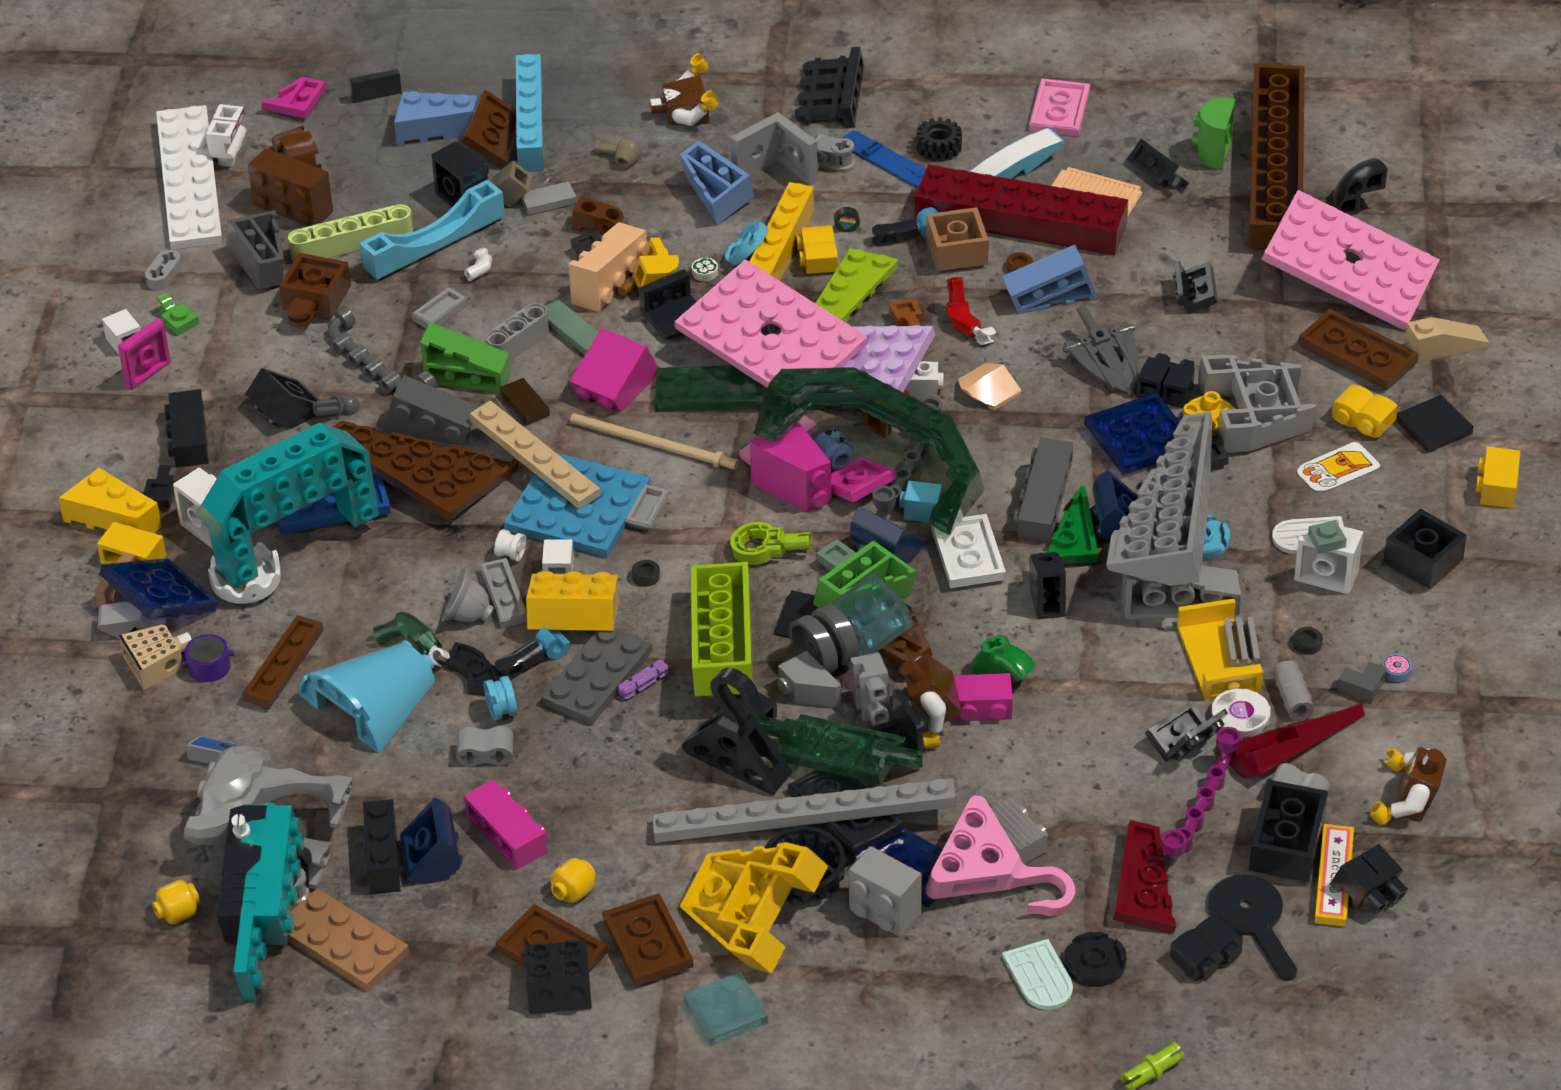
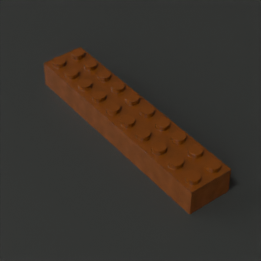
M1254 64L1248 248L1267 249L1297 191L1303 192L1305 66Z

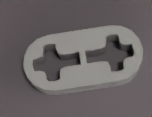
M169 249L157 255L145 272L149 289L163 290L170 285L182 268L181 257L178 251Z

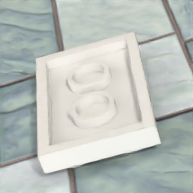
M987 514L932 522L931 530L950 588L1006 580V571Z

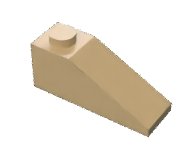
M1430 317L1407 323L1404 347L1418 353L1417 363L1486 348L1489 347L1490 342L1479 326Z

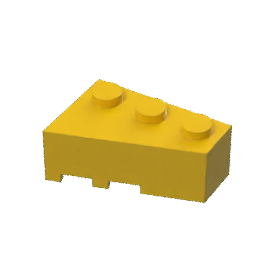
M101 468L96 469L59 497L63 522L72 524L73 521L86 524L87 528L95 530L96 527L108 530L111 524L116 522L150 533H155L162 527L157 502Z

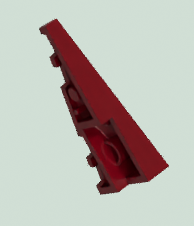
M1353 705L1336 712L1326 713L1318 718L1305 719L1251 737L1241 738L1240 747L1232 753L1229 766L1242 778L1261 775L1365 716L1363 705ZM1215 746L1217 754L1220 755L1221 750Z

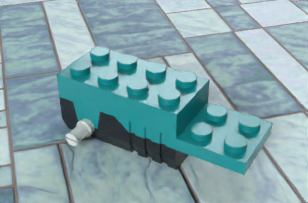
M267 802L265 804H245L230 809L222 868L223 880H221L220 884L221 894H219V908H217L216 917L224 941L237 944L234 975L243 1000L256 1001L257 989H262L263 972L259 969L260 961H265L266 945H287L288 933L294 932V915H291V908L297 905L298 891L297 887H294L295 878H300L301 862L297 860L298 851H303L304 834L299 832L300 820L294 816L292 806H282Z

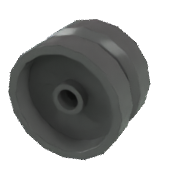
M832 604L821 606L814 610L811 616H802L791 622L789 626V637L796 656L807 651L829 674L835 672L837 667H845L850 664V658L859 656V644L850 622Z

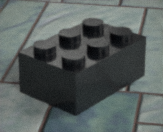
M1268 779L1251 844L1250 871L1310 882L1326 815L1327 790Z

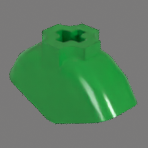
M998 634L993 638L986 639L980 645L981 650L972 660L971 672L974 675L1010 673L1012 684L1023 679L1037 664L1027 653L1017 646L1011 645L1006 635Z

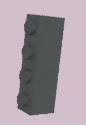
M1040 437L1038 448L1033 447L1031 453V464L1033 466L1032 468H1027L1025 476L1027 488H1022L1020 493L1019 505H1022L1021 510L1016 509L1014 515V526H1018V538L1051 543L1073 462V442Z

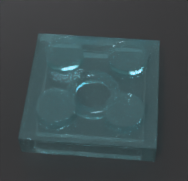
M741 972L684 993V1002L710 1046L768 1024L767 1013Z

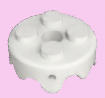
M258 542L253 549L259 576L235 589L217 571L213 555L211 567L208 569L211 588L217 596L231 603H256L274 592L280 583L281 570L277 551H270L262 542Z

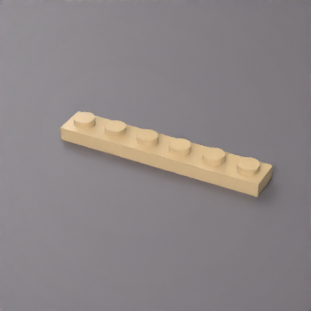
M491 400L470 413V421L578 509H581L600 496V488Z

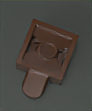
M304 253L297 255L279 285L282 309L287 310L288 321L292 326L306 327L314 316L332 319L334 312L338 309L351 287L348 262Z

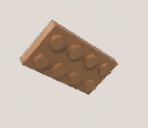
M318 888L291 911V915H294V932L288 933V941L367 992L410 953L409 945Z

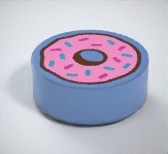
M1391 654L1383 659L1382 666L1387 667V680L1403 682L1410 677L1412 664L1407 657L1400 654Z

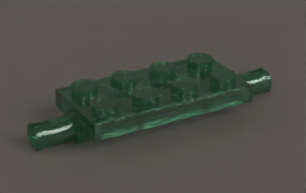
M803 714L797 720L786 718L783 721L764 715L758 720L767 735L779 738V744L776 748L789 764L881 784L895 764L918 769L923 760L922 751L906 748V737Z

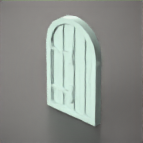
M1049 939L1002 953V958L1029 1004L1038 1009L1053 1010L1059 1009L1069 1002L1072 997L1073 985L1070 976L1066 972Z

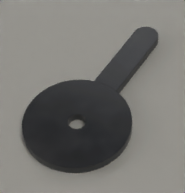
M1234 875L1218 882L1212 888L1208 899L1210 915L1219 914L1241 935H1253L1279 978L1284 981L1294 980L1297 975V968L1272 930L1279 922L1283 910V901L1279 891L1268 881L1252 875ZM1243 902H1247L1251 906L1248 908H1244L1240 904Z

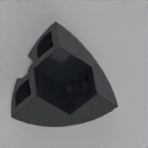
M1371 158L1353 166L1337 184L1331 206L1350 216L1359 214L1362 193L1385 189L1388 170L1386 165L1377 158Z

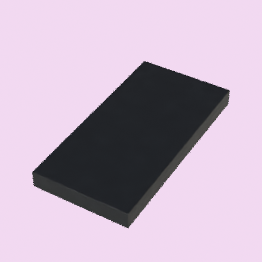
M838 760L787 785L788 793L792 797L867 789ZM896 814L820 823L854 856L866 851L870 846L874 847L905 830L904 822Z

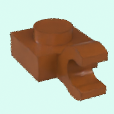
M915 298L889 303V312L897 326H915L923 322L922 311Z

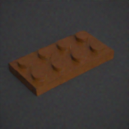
M1332 309L1325 312L1301 333L1298 339L1299 345L1386 390L1418 362L1419 357L1418 353Z

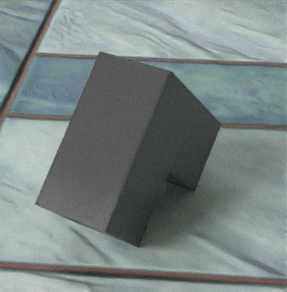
M1369 662L1363 673L1345 667L1338 680L1337 692L1372 704L1385 681L1387 667Z

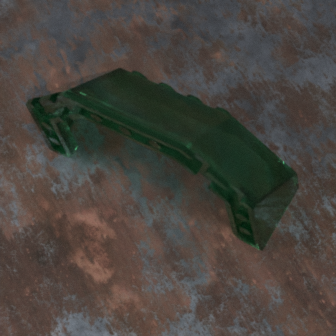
M855 367L781 369L769 382L755 425L754 434L768 441L778 442L785 438L808 410H826L827 405H840L841 409H860L932 446L937 450L941 460L946 461L948 465L946 476L953 483L932 509L929 521L933 527L950 535L982 495L984 485L980 471L953 418L944 414L939 409H935Z

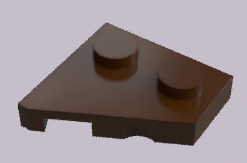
M912 611L871 641L874 651L901 666L907 660H915L924 655L933 656L930 645L924 636L921 626L917 622L915 613Z

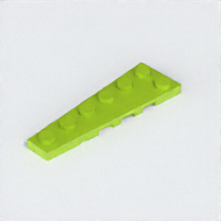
M850 248L815 304L846 323L850 319V314L854 310L858 311L863 306V300L866 297H871L875 293V288L879 284H884L897 270L898 259Z

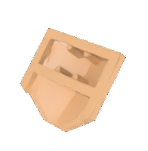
M984 363L958 379V385L963 392L971 398L988 405V408L991 410H996L1021 395V389L1003 364Z

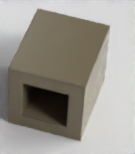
M512 161L493 176L492 183L503 192L504 204L510 207L529 192L532 175Z

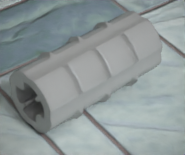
M1292 660L1278 663L1274 667L1273 675L1276 680V686L1279 688L1280 696L1284 701L1283 706L1287 709L1288 715L1293 720H1304L1313 714L1314 705L1311 700V694L1307 690L1308 685L1304 682L1303 674L1298 664Z

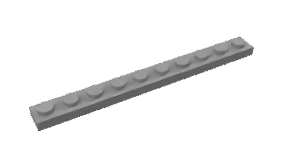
M953 778L936 779L926 782L884 787L877 786L859 790H845L826 794L653 814V834L655 843L957 807Z

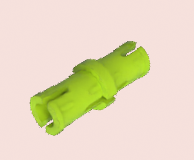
M1172 1042L1153 1056L1151 1054L1145 1056L1142 1059V1063L1122 1073L1121 1080L1123 1083L1135 1077L1125 1087L1128 1090H1136L1152 1078L1155 1080L1163 1076V1071L1183 1061V1051L1170 1056L1180 1049L1179 1045Z

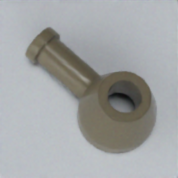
M629 139L620 140L618 145L604 143L603 141H597L595 145L596 153L614 154L615 162L623 168L630 167L642 154L641 147Z

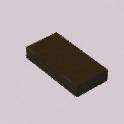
M524 378L500 387L501 396L526 425L550 415L549 407Z

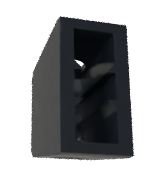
M1057 552L1030 555V591L1037 619L1066 616V571ZM1050 590L1053 595L1046 598L1044 592Z

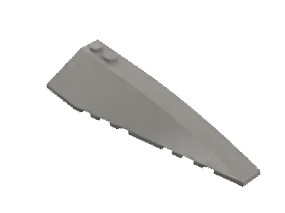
M1211 411L1183 416L1173 433L1174 439L1165 446V455L1159 456L1156 461L1157 468L1151 469L1137 492L1138 499L1131 502L1129 506L1130 513L1128 516L1122 517L1119 522L1120 529L1114 530L1111 535L1106 564L1108 570L1169 586H1188L1200 581L1210 491Z

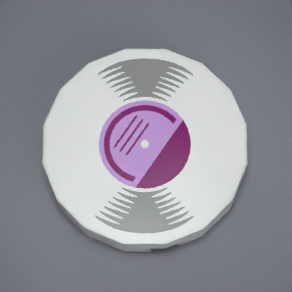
M1248 689L1224 691L1216 697L1212 704L1211 717L1226 709L1229 714L1222 720L1225 723L1223 727L1237 729L1241 734V738L1262 733V730L1270 723V706L1267 700L1259 693Z

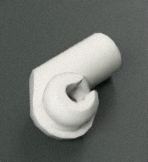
M480 248L475 251L474 255L477 259L475 265L464 270V274L469 281L486 274L491 269L492 256L488 254V249Z

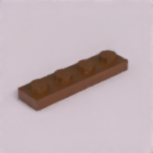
M296 615L243 691L244 701L270 709L324 631L323 623Z

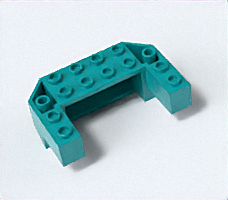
M319 422L222 470L196 512L197 518L209 529L217 571L234 589L258 577L251 534L334 492L338 511L354 527L379 516L369 452L348 432Z

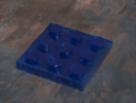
M1158 393L1084 416V425L1122 475L1155 465L1159 456L1165 455V446L1174 439L1173 433L1180 423Z
M169 558L102 564L99 575L108 582L109 586L116 589L125 597L127 602L133 604L142 612L144 617L151 620L216 612L219 603Z

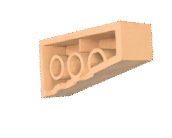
M618 222L603 235L602 242L595 241L592 244L590 252L583 251L579 255V261L572 260L568 264L571 304L600 312L606 303H610L613 294L624 284L630 272L634 271L639 256L645 255L649 243L647 242L646 230Z

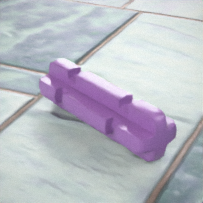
M658 659L651 664V668L647 666L629 678L630 681L625 680L617 686L619 695L625 700L631 698L636 694L635 691L639 693L656 682V678L661 679L669 673L668 665L662 659Z

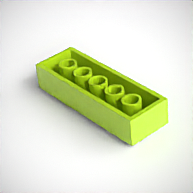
M748 562L692 565L691 619L695 696L711 697L713 696L710 689L711 681L723 668H735L746 674L753 681ZM728 685L733 694L740 695L735 688Z

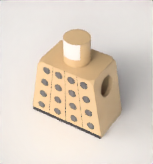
M162 624L119 636L123 657L143 690L182 670L181 653L185 652V647L192 640L188 632L172 637L166 625Z

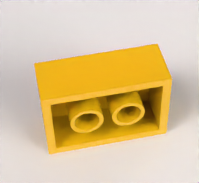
M549 571L532 574L526 597L527 629L540 630L545 627L547 630L614 631L619 606L618 575H611L607 572H598L591 575L575 571L566 574H553Z

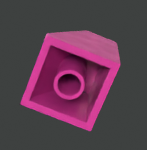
M601 328L571 377L570 383L575 389V394L586 401L592 399L597 401V404L606 410L613 408L622 412L658 376L661 370L646 346Z
M799 422L750 440L751 482L754 485L806 512L831 503V462Z

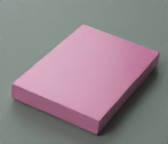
M1041 79L1029 123V131L1038 132L1050 128L1057 135L1079 137L1090 94V84Z

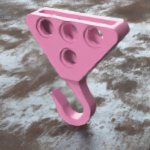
M973 796L968 801L932 869L925 891L930 898L940 899L1010 890L1020 886L1048 882L1056 885L1061 890L1063 897L1058 900L1029 903L1025 914L1058 916L1069 909L1075 895V885L1067 873L1056 867H1028L1024 865L985 798Z

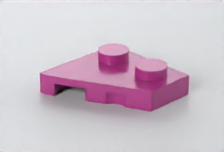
M301 77L294 81L292 85L278 91L279 96L272 100L268 98L261 101L262 110L306 119L325 92V81Z

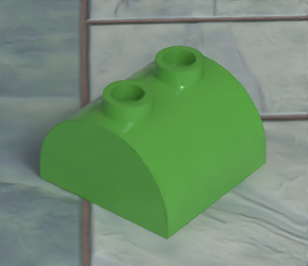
M1234 98L1212 99L1201 107L1200 112H1195L1193 126L1199 127V132L1194 131L1192 146L1198 147V158L1209 167L1222 170L1224 168L1233 136Z

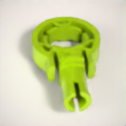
M752 522L739 527L732 534L730 544L733 556L738 562H748V565H759L768 562L772 558L783 557L787 551L811 550L812 535L811 532L786 533L783 527L774 528L767 523ZM748 537L764 540L762 545L754 549L748 548L746 552L744 545L749 541Z

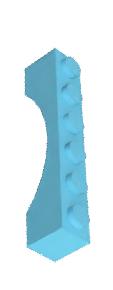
M541 54L516 55L518 165L527 172L544 171Z
M486 180L466 190L460 200L446 214L427 227L405 234L380 232L360 242L362 267L378 280L504 217L503 192L489 180Z

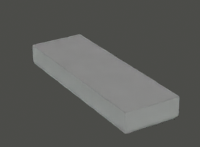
M507 558L479 564L480 573L501 629L527 623V610Z

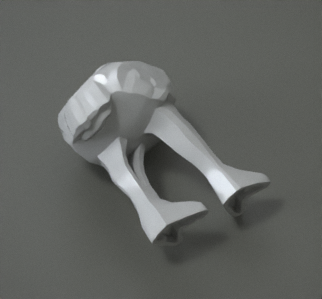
M240 745L229 747L220 753L216 762L212 761L210 763L207 780L200 782L197 798H201V803L197 807L195 816H190L184 830V840L196 845L226 844L231 808L245 804H265L292 794L321 796L327 803L330 827L338 829L352 792L353 777L341 775L327 777L311 776L292 768L276 769L269 767L271 759L264 749ZM304 837L303 851H298V854L302 856L307 866L309 888L316 890L329 862L333 842Z

